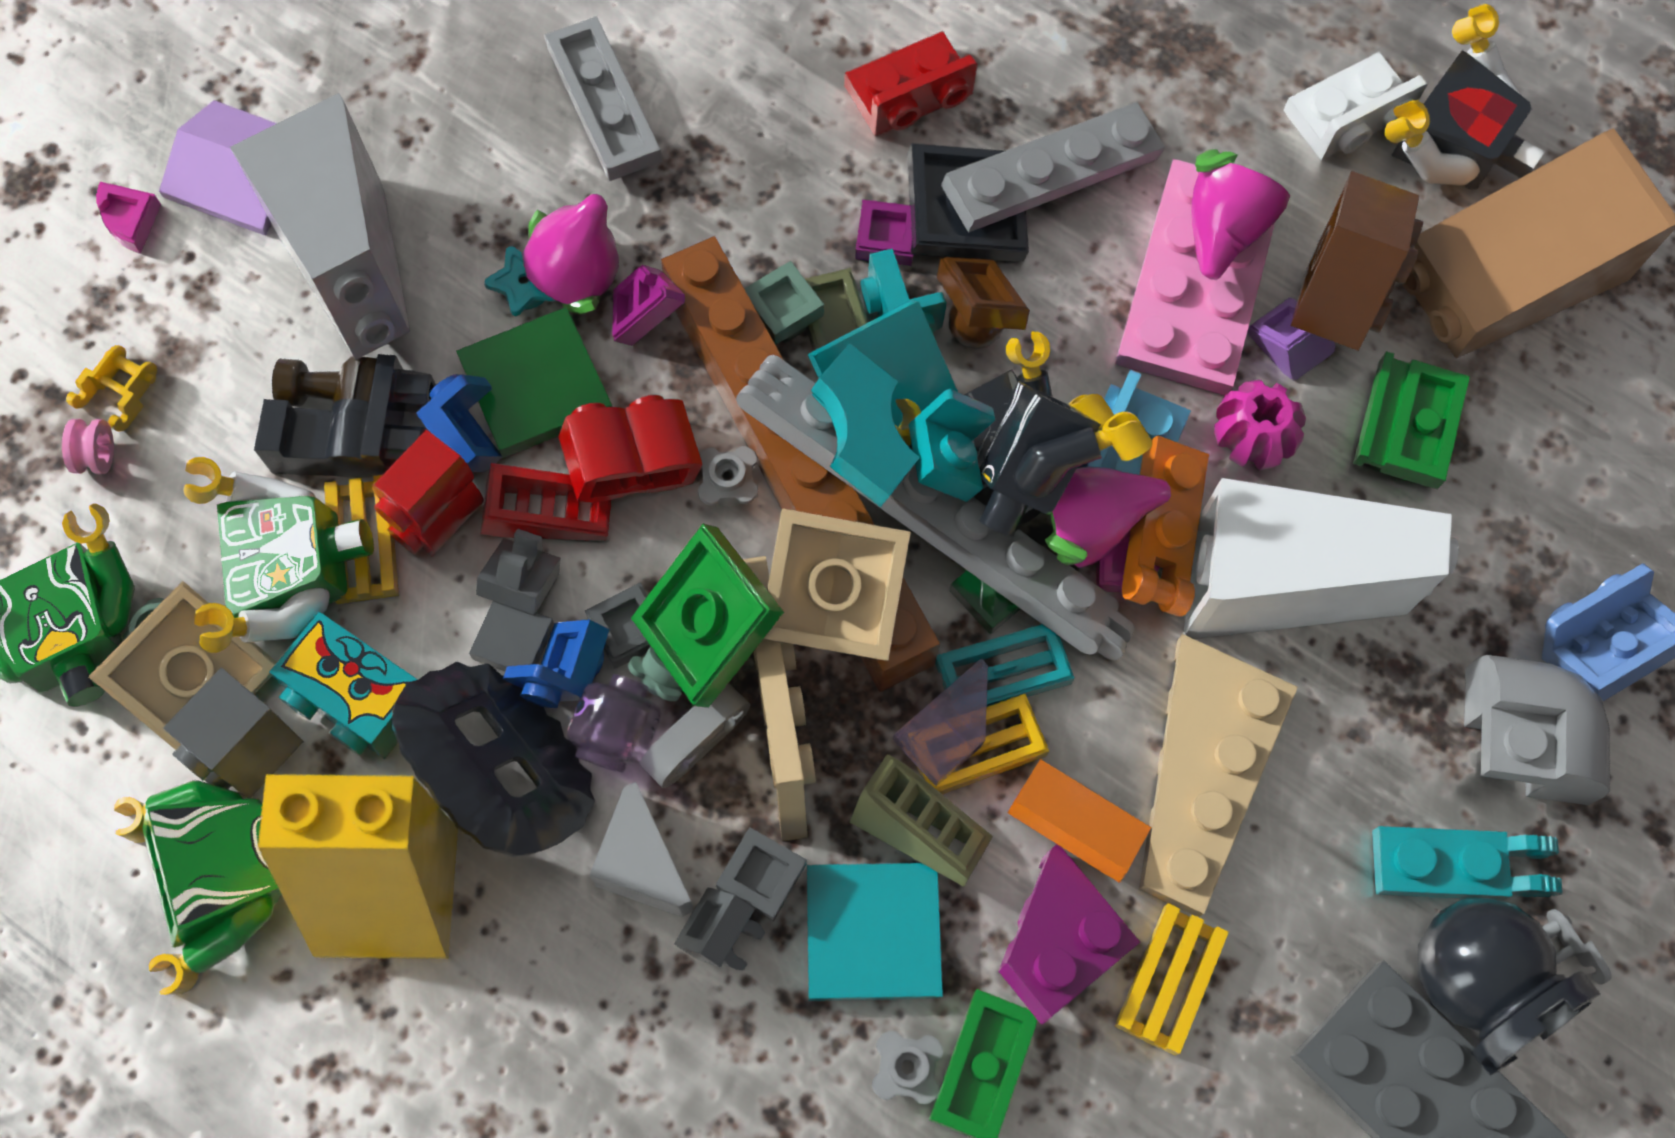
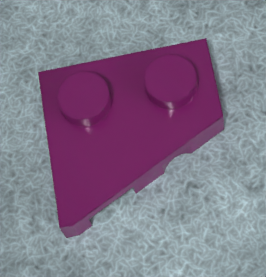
M1058 844L1052 847L1041 859L1039 865L1041 871L1032 895L1024 903L1017 921L1018 931L1015 938L1008 944L998 970L1041 1025L1140 943L1134 933Z

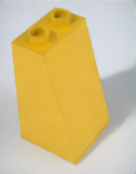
M266 775L258 848L312 956L315 958L449 959L458 829L415 777Z

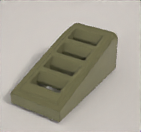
M887 754L862 791L850 823L963 887L966 885L993 837L911 768ZM909 812L918 817L917 821L912 819L907 813ZM931 825L942 831L938 838H935L928 832ZM954 838L965 844L959 856L949 849Z

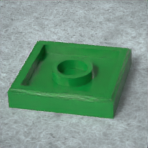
M567 307L456 350L465 374L485 377L492 386V389L478 401V404L503 459L558 437L565 417L571 415L576 408L582 405L602 403L606 407H613Z
M703 523L631 619L693 706L709 708L781 618L784 611L720 529Z

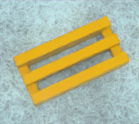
M382 475L373 476L374 481L363 482L361 478L349 479V484L339 485L337 481L324 483L325 505L337 513L339 524L344 523L343 501L350 500L351 520L364 519L367 522L365 498L375 497V505L380 501L374 493L372 485ZM377 511L381 584L371 585L369 556L354 560L356 587L349 588L347 562H345L348 590L345 596H340L342 599L335 601L336 604L399 596L395 539L387 531L391 525Z
M1026 694L933 726L907 737V743L917 761L916 766L920 776L922 775L923 779L942 795L1044 758L1049 753V748ZM1019 714L1022 721L1021 724L930 756L927 749L928 746ZM1026 737L1030 740L1031 744L942 777H938L936 770L1017 740Z
M1168 903L1163 907L1114 1027L1177 1056L1181 1053L1229 931L1218 926L1213 928L1205 924V920L1195 915L1188 916L1179 912L1180 908ZM1174 926L1184 932L1146 1025L1136 1021L1135 1018ZM1200 938L1206 941V944L1170 1033L1167 1036L1159 1031L1196 940Z

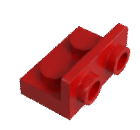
M941 31L845 72L844 86L876 137L892 129L896 131L904 130L913 125L922 116L941 108L951 109L963 103L970 95H973L978 64L971 54L960 58L945 33Z

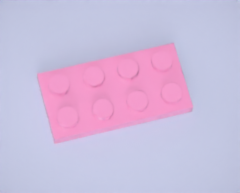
M1173 159L1115 365L1226 395L1234 386L1275 223L1258 240L1234 258L1221 278L1211 280L1205 277L1199 268L1192 227L1191 202L1199 172L1196 171L1194 164Z

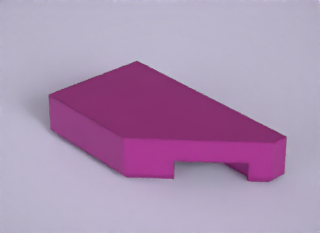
M642 264L613 289L612 337H614L615 342L633 346L685 303V294L660 269Z

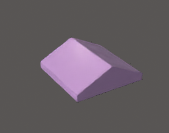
M213 100L177 130L159 189L160 194L163 198L266 235L272 224L230 147L277 123Z

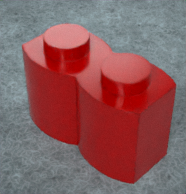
M647 395L636 399L627 408L606 407L602 403L585 404L576 408L571 415L565 417L559 434V440L577 502H601L621 498L633 493H656L693 484L703 465L683 400L664 399L660 395Z
M425 430L372 485L374 493L380 500L374 506V509L391 525L387 531L400 545L414 555L422 548L428 554L434 556L482 505L484 498L472 482L474 475L465 460L428 430Z

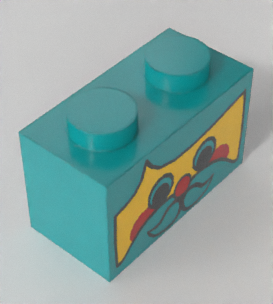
M320 611L269 672L285 688L278 698L309 721L316 712L320 713L335 724L329 734L349 750L361 756L368 747L383 759L389 755L398 743L392 729L393 705L406 683L418 680Z

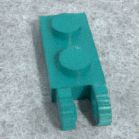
M1378 826L1372 830L1375 889L1378 895L1455 899L1489 898L1503 901L1512 896L1551 897L1563 894L1562 879L1550 875L1511 877L1509 856L1543 859L1558 855L1559 846L1556 837L1538 835L1508 837L1507 832L1388 826Z

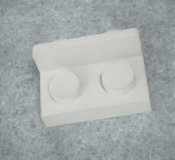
M1378 52L1293 95L1288 99L1283 111L1322 161L1341 150L1348 154L1360 148L1370 139L1372 134L1386 128L1389 122L1398 119L1393 112L1396 106L1411 100L1419 101L1428 84L1421 75L1403 83L1381 53Z

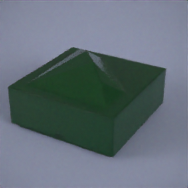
M968 570L950 584V593L990 635L1021 609Z

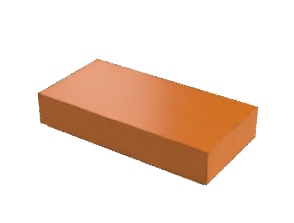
M1041 759L1007 812L1118 883L1121 882L1128 872L1151 829L1147 824Z

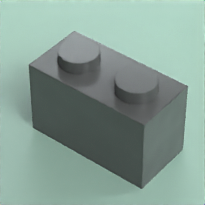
M222 667L163 727L166 732L181 744L172 755L191 772L209 784L226 789L232 786L248 799H251L265 784L266 775H273L304 742L267 705Z

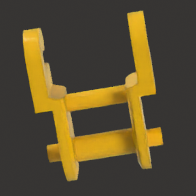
M115 345L106 351L104 357L93 371L85 367L75 380L80 393L70 392L66 397L68 405L81 409L87 405L98 389L104 390L106 386L123 395L117 403L118 410L122 412L121 417L112 415L108 420L110 427L118 432L127 429L144 406L139 400L149 386L156 381L157 366L154 363L148 361L140 366L127 359V351L121 345ZM119 369L132 375L125 386L112 380Z

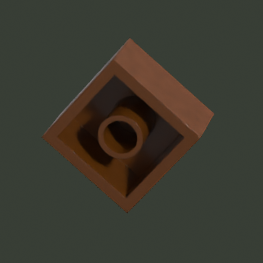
M1354 171L1350 172L1306 268L1290 326L1357 351L1360 350L1369 330L1376 333L1381 331L1392 307L1393 299L1389 298L1395 282L1400 284L1406 282L1417 258L1418 249H1415L1414 246L1424 221L1415 218L1420 195Z

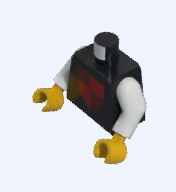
M1489 4L1469 9L1468 17L1457 20L1453 26V38L1462 45L1470 44L1471 48L1467 52L1462 50L1424 104L1418 100H1411L1396 106L1393 112L1398 119L1389 122L1385 128L1387 140L1392 143H1398L1392 156L1413 165L1426 183L1461 185L1468 189H1478L1494 164L1520 179L1531 173L1545 152L1516 135V132L1531 112L1532 107L1530 102L1520 95L1506 72L1495 41L1488 40V38L1495 35L1499 26L1497 11Z

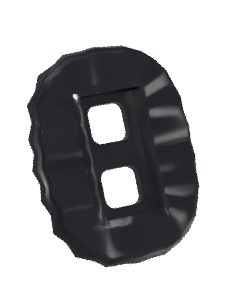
M458 661L442 670L429 671L419 680L407 682L393 705L392 729L401 755L409 762L417 779L429 790L434 801L448 814L457 829L472 837L482 848L511 857L533 855L558 845L584 827L586 817L596 802L590 790L592 773L579 762L577 746L565 738L561 722L547 715L544 707L521 697L522 688L503 679L504 675H501L489 663L469 667ZM479 712L498 738L481 746H475L464 736L456 725L455 720L469 713ZM510 762H518L537 788L521 797H513L497 779L494 770Z

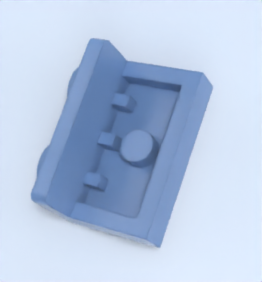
M1643 563L1624 575L1615 574L1609 577L1595 592L1574 604L1565 603L1558 607L1545 624L1546 630L1541 659L1546 663L1581 675L1603 701L1675 659V613L1650 594L1654 571Z

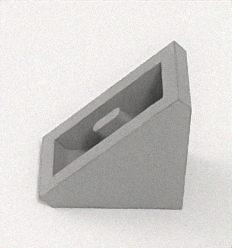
M634 782L625 786L591 870L590 877L598 888L681 917L692 913L694 909L637 783Z

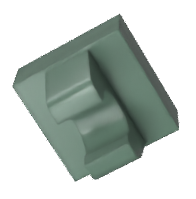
M791 261L744 288L775 345L782 341L785 343L806 331L809 324L824 316V303Z

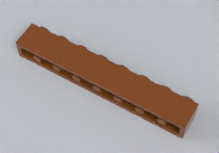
M713 236L662 258L663 273L685 294V303L677 308L675 312L745 443L755 452L757 465L780 508L875 525L856 490L749 415L737 404V395L744 386L748 385V381L753 374L760 370V365L770 355L783 358L717 238ZM904 577L902 579L888 661L860 656L879 692L935 666L940 647L938 638Z

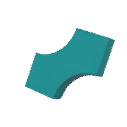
M849 343L819 377L811 389V395L826 409L836 430L837 451L830 468L881 507L920 457L903 441L893 421L891 398L898 381Z

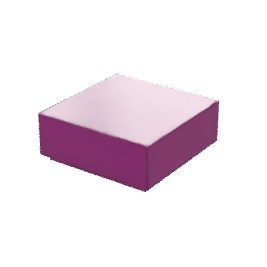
M862 199L855 259L869 261L871 253L893 249L898 265L912 266L910 205Z

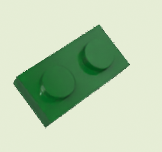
M979 989L974 991L928 1121L970 1138H998L1038 1021L1029 1009Z

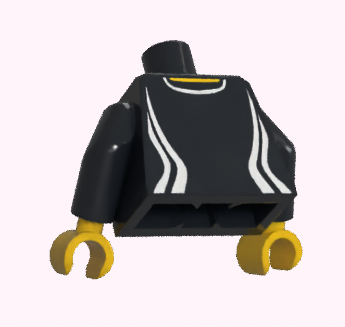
M1018 381L979 469L983 481L994 490L979 521L1001 534L1014 537L1028 506L1048 515L1055 509L1078 466L1101 459L1100 451L1111 445L1121 460L1129 461L1135 459L1152 447V440L1136 415L1130 412H1120L1114 415L1104 398L1099 394L1080 395L1067 404Z

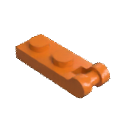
M1158 435L1151 438L1152 447L1142 456L1140 475L1165 480L1170 486L1171 497L1166 503L1146 514L1131 528L1122 581V595L1126 600L1145 605L1150 601L1158 603L1159 609L1162 612L1182 617L1190 610L1195 598L1194 584L1190 582L1209 454ZM1154 565L1163 568L1161 578L1158 577Z

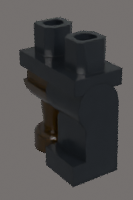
M378 354L377 359L361 357L357 360L351 356L342 364L340 371L309 372L306 363L299 359L280 358L275 363L272 374V395L274 400H263L254 451L272 474L349 477L383 475L425 431L424 427L402 425L404 413L418 412L431 400L429 394L436 386V383L431 374L403 370L396 355ZM308 397L333 401L331 412L330 410L299 407L305 404Z

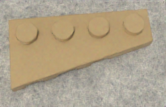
M766 556L743 559L767 589L769 572ZM763 639L753 653L756 670L759 672L758 683L764 726H767L766 732L773 785L777 790L782 841L807 838L804 785L816 783L810 743L802 745L797 743L795 727L806 725L801 687L788 688L785 671L796 669L794 646L789 643Z
M1181 634L1177 640L1174 662L1176 664L1172 688L1169 690L1163 748L1159 755L1157 788L1154 807L1151 809L1149 820L1151 829L1146 840L1139 890L1176 906L1191 915L1200 917L1205 913L1298 687Z

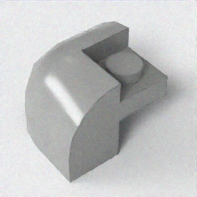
M1493 655L1478 657L1466 667L1464 727L1482 729L1481 776L1526 782V797L1590 805L1604 798L1610 792V727L1602 698L1581 675L1550 663Z

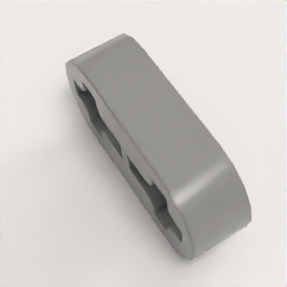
M728 683L709 708L693 706L644 754L640 761V766L662 788L669 787L687 773L743 719L751 704Z

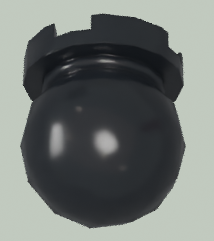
M1489 898L1461 899L1442 909L1433 918L1418 943V978L1432 1005L1452 1023L1480 1032L1479 1038L1481 1042L1472 1050L1471 1054L1489 1076L1498 1073L1518 1060L1515 1054L1538 1036L1544 1041L1591 1005V1001L1601 994L1582 971L1574 973L1568 978L1563 974L1557 975L1556 950L1543 926L1512 903Z

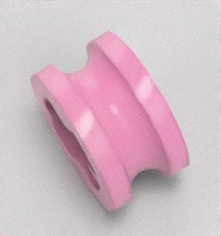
M71 419L67 422L62 437V454L65 466L69 472L82 474L86 471L87 467L95 474H105L109 471L114 456V439L108 421L95 419L91 421L89 426L82 419Z

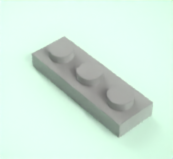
M596 16L545 34L549 53L608 180L612 181L661 163V149L598 17Z

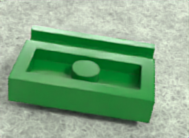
M1386 351L1378 363L1353 464L1362 466L1364 463L1380 468L1379 472L1438 490L1446 481L1470 376L1414 359L1408 363L1395 359L1394 353Z

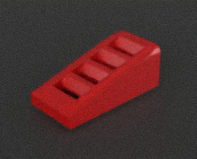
M491 463L485 486L480 534L514 538L516 530L521 529L541 536L542 539L606 541L609 533L611 500L591 502L589 521L578 520L579 502H577L569 474ZM505 493L516 494L514 511L503 509ZM530 494L541 495L539 514L528 513ZM555 496H566L564 518L553 516Z

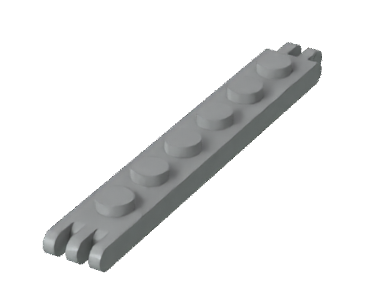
M775 355L768 356L760 365V370L753 374L748 381V385L744 386L737 395L736 401L739 407L877 505L830 468L837 451V435L828 412L811 395V389L815 382L780 357ZM914 464L881 507L878 506L1085 654L1099 652L1110 660H1119L1123 656L1127 647L1126 643L1130 641L1135 631V626L1129 619L1118 612V601L1074 568L1061 563L1056 555L1021 530L1017 529L1014 537H1009L982 524L979 520L986 505L975 497L965 502L918 483Z

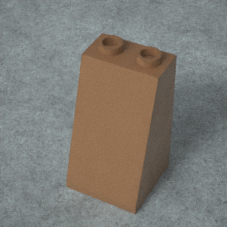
M1612 128L1420 233L1414 246L1415 249H1418L1417 258L1406 282L1402 285L1409 294L1417 298L1430 319L1433 333L1441 342L1446 343L1457 359L1629 281L1675 230V213L1619 134Z

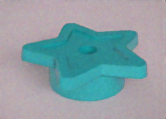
M513 246L506 248L504 268L485 279L484 286L486 289L505 296L513 316H519L524 310L536 308L545 301H557L540 291L530 280L525 284L519 282L521 277L526 276L522 252Z

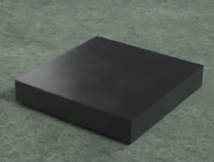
M911 143L907 153L909 205L911 207L912 254L1024 262L1029 253L1026 211L968 233L941 186L946 173L1004 152L1003 150Z

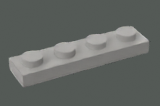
M1138 102L948 172L941 186L969 233L1155 161L1159 158L1165 146Z

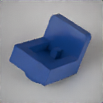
M454 374L443 379L431 390L429 394L431 400L416 414L433 435L465 460L472 472H486L489 470L491 463H497L502 458V455L474 419L469 409L492 389V386L485 377Z
M590 619L554 623L541 665L507 666L503 679L522 688L521 697L542 707L558 708L560 701H579L582 697L588 698L593 679L597 676L603 665V649L610 629Z

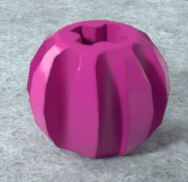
M1259 379L1244 382L1239 386L1238 391H1230L1225 395L1216 409V417L1219 421L1214 425V433L1218 446L1229 448L1232 451L1229 460L1241 467L1247 461H1250L1259 470H1265L1280 465L1282 458L1288 459L1295 455L1303 442L1304 432L1301 428L1305 426L1306 416L1302 403L1293 402L1288 398L1291 390L1279 383L1270 388Z

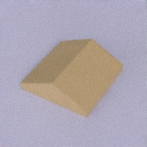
M782 508L767 591L782 608L784 614L764 639L888 661L911 532Z

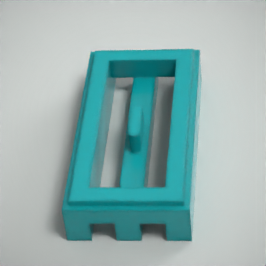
M1043 624L939 654L935 662L938 673H941L942 685L946 696L948 695L950 709L954 719L1022 694L1030 697L1071 685L1075 679L1060 636ZM1042 642H1047L1049 650L958 677L954 669ZM1055 664L1056 667L1055 671L964 697L962 693L964 690Z

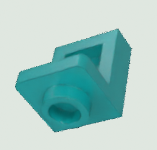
M893 249L871 253L869 257L868 278L861 279L862 296L868 313L877 312L880 317L910 300L919 301L932 333L941 329L944 324L947 306L943 292L909 299Z

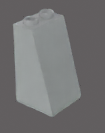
M338 93L231 146L230 149L276 233L355 360L410 332L383 185L340 94Z

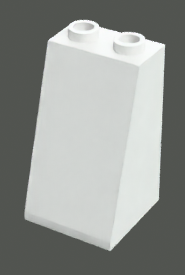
M1221 478L1200 514L1190 582L1194 584L1195 598L1190 610L1185 615L1184 635L1193 639L1407 615L1426 596H1430L1433 589L1446 576H1450L1456 567L1459 545L1456 538H1451L1452 514Z

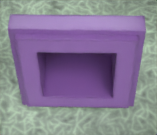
M1289 297L1251 324L1247 332L1274 364L1294 381L1332 355L1335 351V342L1290 326L1297 301Z

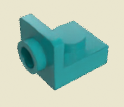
M947 389L908 424L913 452L920 457L915 463L918 483L965 502H968L983 489L974 439L995 421L994 410L991 406L952 389Z

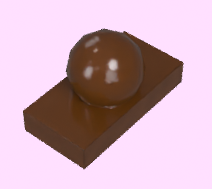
M949 257L940 259L937 279L953 302L948 312L949 330L953 338L964 346L977 349L991 345L1000 338L1004 329L1026 330L1030 310L994 260Z

